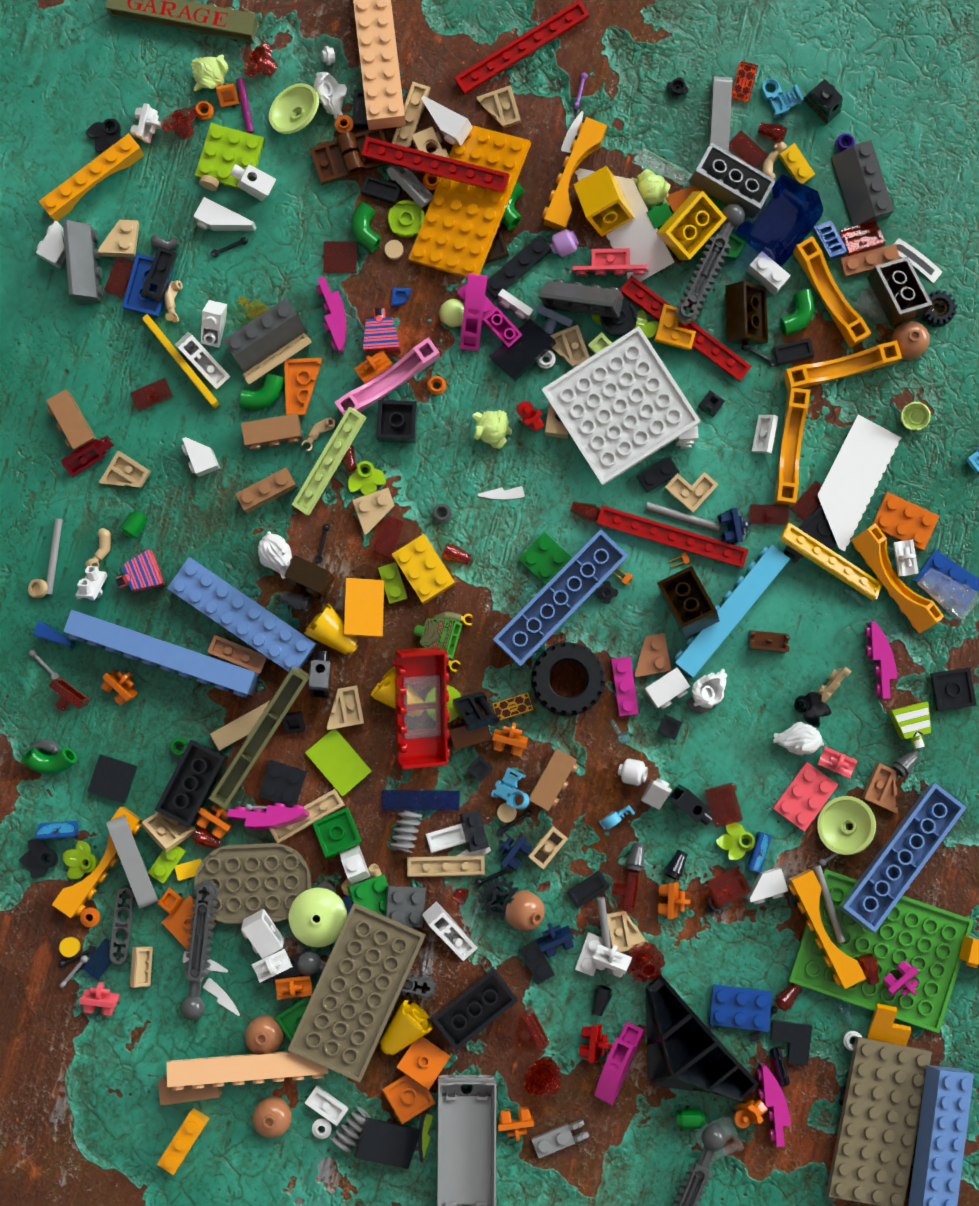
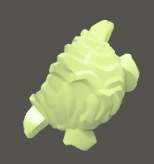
M219 55L217 58L200 57L199 59L195 58L192 60L193 78L197 82L194 86L195 92L202 88L215 89L218 86L224 85V77L228 71L224 55Z
M645 169L637 176L638 179L631 178L647 209L654 205L659 206L665 203L668 206L670 205L666 197L669 195L668 192L671 185L665 181L664 177L656 175L649 169Z
M501 410L487 411L483 414L474 413L472 417L477 421L473 438L476 440L480 438L482 442L488 443L494 448H502L507 442L506 434H512V429L508 426L507 413Z

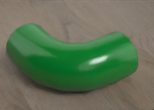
M517 181L501 219L502 224L508 230L517 227L522 220V216L516 211L514 204L525 191Z
M359 202L351 219V231L355 240L364 249L374 253L382 239L381 236L370 229L369 225L376 211L369 205Z
M811 289L802 290L792 295L795 311L793 314L781 317L779 320L784 336L804 329L811 321L814 312V300Z
M266 374L263 387L260 390L249 391L243 389L239 408L260 410L270 406L279 397L284 378Z
M32 747L24 754L21 763L38 773L56 774L75 764L77 756L69 747L62 748L54 755H45Z

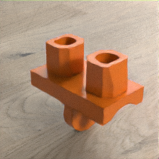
M381 350L372 357L366 356L367 360L354 369L363 383L366 384L391 368L393 364L384 351Z
M112 670L110 673H105L102 677L104 681L101 688L108 693L115 689L118 694L114 699L119 705L138 695V692L132 687L134 683L130 680L133 676L131 672L124 674L122 671L117 673L115 670Z
M513 722L512 727L504 726L503 730L495 729L492 738L494 740L493 749L503 751L505 744L513 745L511 754L521 756L523 750L526 749L529 737L522 736V730L515 729L516 723Z
M214 804L211 809L217 812L216 814L206 807L201 808L198 812L200 816L196 824L206 829L212 821L216 824L212 834L219 839L226 832L231 831L234 825L221 818V816L226 819L229 818L225 808Z
M679 882L659 885V896H668V904L659 903L658 914L668 916V919L678 918V903L679 911H685V904H690V899H685V891H679Z
M311 976L275 979L277 1000L312 996L313 994Z
M749 1100L747 1103H738L734 1106L736 1110H739L734 1114V1123L739 1128H746L750 1123L760 1124L764 1121L761 1115L767 1111V1108L761 1100L756 1102Z
M528 1107L518 1108L519 1118L511 1119L510 1109L500 1110L499 1131L511 1130L507 1131L508 1137L516 1136V1142H519L520 1135L527 1134L526 1127L534 1126L533 1116H531Z

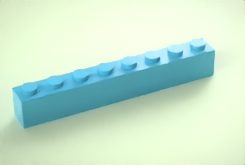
M773 544L768 548L765 546L758 554L760 556L757 562L752 561L747 567L748 573L746 576L743 577L741 575L734 583L737 587L732 592L729 590L722 598L724 600L721 606L716 605L715 608L720 621L701 630L696 636L692 635L686 642L687 648L684 651L680 649L675 655L674 659L676 661L673 664L690 678L697 674L790 560Z

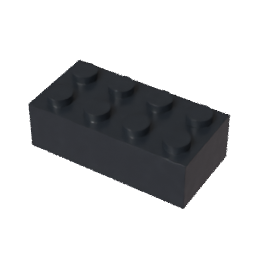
M190 740L155 811L187 827H193L200 815L198 812L204 807L229 757L196 740Z
M493 966L433 1014L431 1020L456 1051L518 1001V997Z

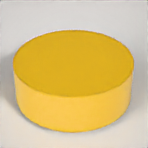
M67 937L61 941L59 950L65 957L75 956L80 951V942L75 937Z

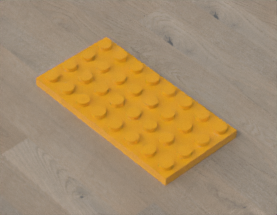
M473 125L472 130L461 146L454 143L449 158L509 173L510 178L505 194L440 177L439 184L424 217L423 225L419 230L408 258L410 262L468 278V273L480 275L531 146L530 140Z

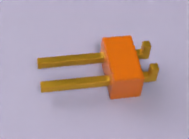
M617 568L619 571L625 574V577L621 578L615 572H613V574L619 577L624 585L628 584L630 586L631 584L629 583V581H634L633 575H631L629 572L626 574L621 569Z

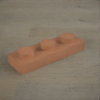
M896 244L842 257L840 263L844 278L872 271L875 266L898 260L900 257Z
M214 635L207 653L259 674H262L268 657L217 635Z

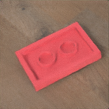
M805 762L772 809L805 832L838 784L810 763Z

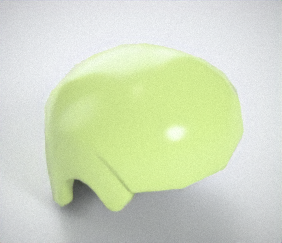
M459 299L445 301L439 310L441 322L449 327L462 326L465 303Z
M911 402L901 411V421L907 429L918 431L928 425L931 412L925 404Z

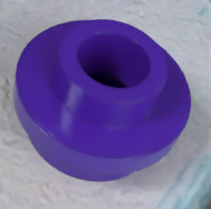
M841 134L836 140V147L840 152L855 145V140L850 134ZM842 142H847L848 146L842 145Z

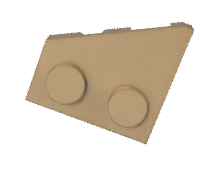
M388 487L352 500L364 535L368 534L395 506Z
M357 685L337 689L326 729L332 730L364 724Z

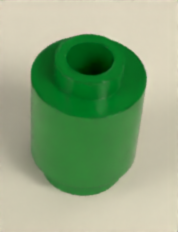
M134 509L120 528L123 530L121 533L130 539L132 537L137 538L146 524L147 517Z
M681 1109V1111H676L677 1128H682V1130L701 1129V1125H705V1115L700 1113V1109Z

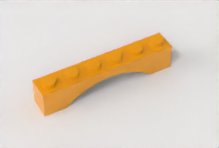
M586 117L584 123H580L577 130L579 136L577 140L573 139L570 147L572 153L570 157L566 156L563 167H565L563 174L559 173L556 184H558L557 189L552 190L550 194V206L545 207L543 211L544 225L558 231H563L567 228L572 215L568 193L571 177L582 160L600 148L606 133V124Z
M128 133L39 200V202L51 218L58 222L70 213L77 202L96 184L113 173L132 166L145 155Z
M812 236L796 245L793 251L794 256L849 347L851 348L867 339L871 334L869 328L839 290L829 271L823 252L814 237Z
M895 340L838 359L789 368L782 375L788 392L791 387L802 389L894 365L902 359L898 342Z
M791 387L787 392L773 504L793 506L797 501L800 449L810 397V390Z
M876 523L851 540L854 548L860 552L866 564L871 567L877 579L885 586L890 597L896 601L901 612L907 616L912 627L919 634L937 624L944 617L932 600L913 592L897 576L889 560L887 538Z
M119 807L111 820L125 815L132 834L136 835L142 827L140 823L143 819L126 807ZM110 832L108 844L99 865L82 881L73 886L63 888L52 904L70 918L81 915L82 911L86 908L84 904L87 899L91 900L97 892L96 886L104 882L108 876L106 872L110 866L114 867L119 860Z
M808 869L789 878V890L793 896H797L799 900L797 906L802 914L805 913L808 918L806 924L811 932L814 931L817 937L814 940L820 950L823 949L826 955L823 957L828 968L832 967L835 973L832 977L836 985L846 989L865 980L866 977L858 961L839 950L825 932L819 910L822 888L813 870Z

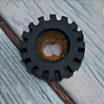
M937 290L928 295L933 305L922 319L923 321H928L927 325L933 324V327L938 325L942 327L954 318L957 312L955 311L957 304L954 305L956 300L955 298L951 299V294L946 295V291L941 293V290ZM934 305H938L939 308H942V313L938 314V312L934 310Z

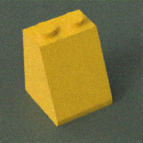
M607 166L598 169L574 184L587 220L601 237L634 219L614 175Z

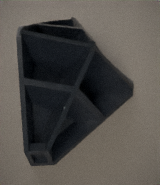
M661 974L657 975L646 986L648 1078L657 1087L713 1093L742 1102L747 1095H751L757 1089L759 1083L712 1033Z

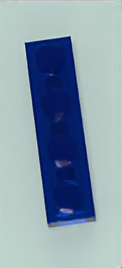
M382 790V810H460V791Z

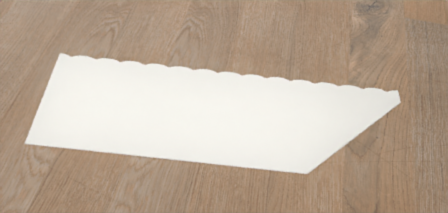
M580 168L575 171V174L578 175L577 178L580 181L595 171ZM614 176L634 219L609 232L606 236L610 240L612 248L630 249V265H648V272H644V275H633V272H625L627 279L632 275L641 282L674 263V260L666 244L656 234L658 228L654 229L646 213L648 209L633 179Z
M860 415L857 416L817 495L838 548L843 551L846 550L850 538L854 535V530L858 527V522L866 511V505L870 503V497L873 496L874 489L877 488L878 481L881 480L882 473L885 472L886 465L889 464L890 457L893 456L894 449L897 448L898 441L901 440V437Z

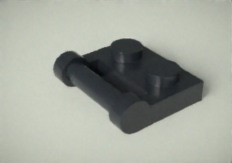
M484 692L453 699V706L467 731L488 725L496 726L500 722L499 717L493 713L486 701L487 697ZM477 704H480L486 716L482 715Z

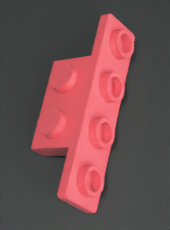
M629 248L592 249V266H572V272L576 273V276H587L588 273H595L596 276L614 273V275L621 276L625 275V272H633V275H644V272H648V265H630Z

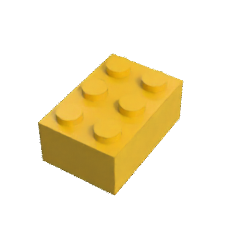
M694 191L656 234L679 260H690L727 218L704 191Z
M425 534L392 553L393 558L423 605L455 585V581Z

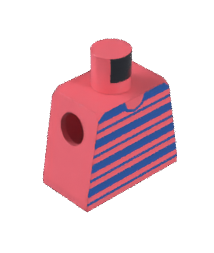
M375 308L374 318L366 319L363 342L365 354L378 353L381 350L384 352L400 351L393 318H385L384 308Z
M146 550L123 564L122 568L125 574L116 578L119 588L129 585L134 592L165 586L154 554L150 550Z

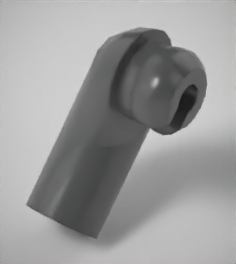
M159 235L151 237V245L156 249L162 247L171 250L179 246L176 237L168 241L160 238Z
M693 697L687 700L688 708L698 714H703L716 708V705H713L712 708H705L700 705L695 707Z
M42 739L29 747V749L33 747L39 752L42 750L47 751L51 755L59 751L57 743L49 739Z

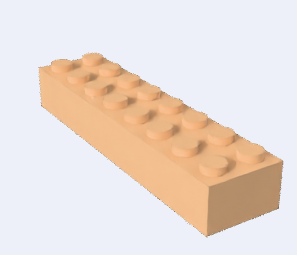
M353 0L369 130L406 126L391 0Z

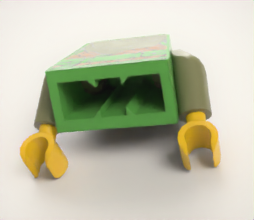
M445 611L435 615L433 619L428 618L425 626L417 625L414 635L421 637L420 645L425 648L441 647L446 650L449 658L453 659L462 625L470 626L472 624L467 623L465 617L472 618L473 616L471 614L461 616L459 613ZM449 659L448 664H446V666H449V668L454 672L458 671L456 669H452V664L454 662L460 664V662L457 660L450 661Z

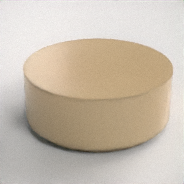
M203 175L199 184L207 190L216 191L219 181L212 176Z
M391 240L385 245V254L389 259L398 260L403 256L404 249L401 242Z
M33 579L28 586L29 595L34 598H43L48 590L47 583L41 579Z
M506 803L501 804L497 810V815L503 822L513 821L517 814L516 808Z

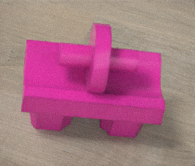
M902 961L896 969L903 976L897 980L889 973L883 979V982L891 996H894L903 986L906 988L900 993L904 997L909 992L915 996L917 992L914 988L919 983L915 979L910 984L908 982L918 974L919 970L915 966L912 967L907 962Z

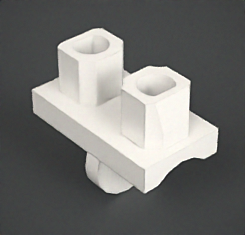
M143 103L142 108H136L134 115L139 123L138 125L131 126L130 134L145 143H150L155 130L162 128V123L158 121V111L152 109L146 103Z
M913 540L893 542L898 577L919 574Z
M87 566L85 569L86 576L78 582L77 586L79 589L75 596L77 599L87 598L95 601L103 593L101 587L107 578V573L99 571L97 566Z
M598 945L592 962L595 963V968L599 970L609 968L613 970V975L622 977L623 974H626L632 957L617 952V945H614L612 949Z
M285 949L252 964L259 982L293 967Z

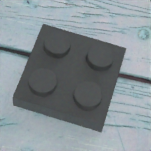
M387 885L384 916L409 927H423L424 917L422 914L424 913L426 888Z

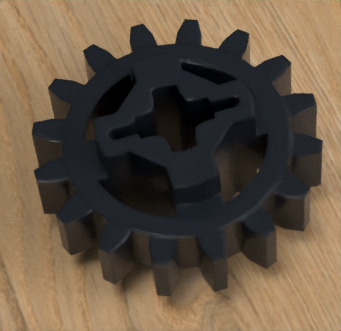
M496 877V882L493 883L491 880H488L489 886H482L485 892L479 893V895L483 896L479 903H484L481 910H488L487 917L493 914V920H496L497 916L504 920L508 898L516 894L515 892L518 890V887L512 888L513 881L508 884L506 883V878L500 882L499 878ZM497 886H505L508 889L505 891L499 890ZM491 890L493 894L492 899L487 901V894ZM497 894H499L500 896H505L503 898V903H500L499 901L494 902V900H496ZM499 907L502 909V912L494 911L491 908Z

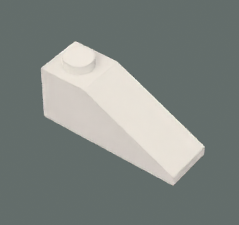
M422 96L423 103L445 136L444 139L452 145L455 143L461 146L473 128L469 120Z
M205 197L193 216L197 225L204 230H207V228L213 231L256 230V225L253 221Z
M187 332L174 344L216 389L230 377L191 333Z
M437 901L422 914L427 924L463 961L477 949V946Z

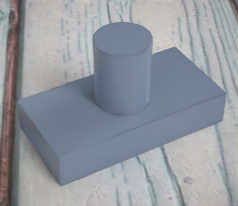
M538 305L536 312L548 317L543 330L551 335L554 333L558 322L569 327L573 325L574 320L548 308Z

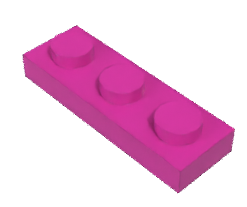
M631 657L611 659L619 716L639 714Z

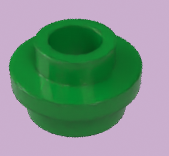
M175 738L170 745L172 754L182 757L189 742L185 738ZM180 743L184 746L183 750L181 751L177 749V746Z

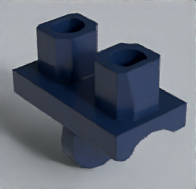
M737 508L729 509L725 513L718 515L719 525L727 524L728 531L721 532V540L733 545L743 542L742 535L746 534L745 527L751 526L750 522H744L743 515H738Z
M522 835L513 847L510 846L514 841L512 837H509L506 842L500 839L499 843L502 847L499 853L504 855L507 849L509 850L501 862L502 866H508L516 871L522 863L514 857L519 850L527 856L533 849Z
M548 923L549 930L542 932L543 936L537 939L541 952H544L548 958L557 954L555 949L557 945L562 944L564 950L574 947L572 940L574 937L569 925L561 928L560 925L552 927L551 923Z

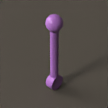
M586 73L580 75L581 83L574 107L576 110L579 108L584 82L588 77Z

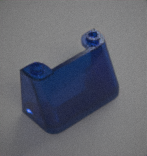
M781 174L772 187L774 197L753 223L745 221L736 231L738 237L747 242L758 253L763 251L780 267L785 264L793 254L796 245L804 240L823 214V205L818 191L784 174Z

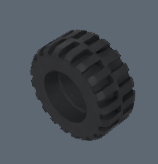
M557 643L548 647L537 658L531 673V687L540 705L549 712L559 716H575L592 708L600 699L604 690V668L598 656L588 647L586 648L579 643ZM564 661L577 663L585 672V687L581 693L574 697L566 698L559 696L550 685L549 678L552 669Z

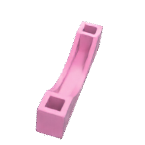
M428 337L412 348L391 368L368 383L348 392L334 403L343 416L348 407H352L361 413L440 358V353Z

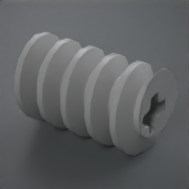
M404 810V812L398 813L402 820L396 821L400 828H394V831L399 834L392 836L397 842L390 843V846L401 851L413 853L409 848H414L415 845L410 841L417 840V837L412 833L419 832L414 826L420 825L421 822L416 818L422 817V814Z
M358 1106L359 1113H351L354 1119L346 1118L349 1125L341 1124L343 1132L337 1129L335 1132L338 1137H330L336 1146L346 1152H351L353 1150L352 1146L357 1145L366 1117L371 1118L364 1109Z

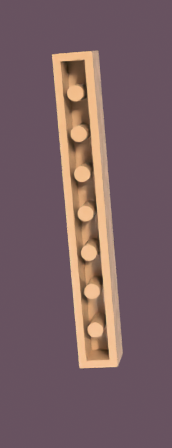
M291 1051L167 1061V1087H172V1090H183L184 1086L192 1085V1089L204 1088V1084H212V1087L224 1086V1082H232V1085L245 1084L244 1081L252 1080L253 1084L264 1083V1079L281 1082L284 1081L285 1077H292V1080H303L304 1076L312 1075L313 1079L324 1078V1074H328V1068Z

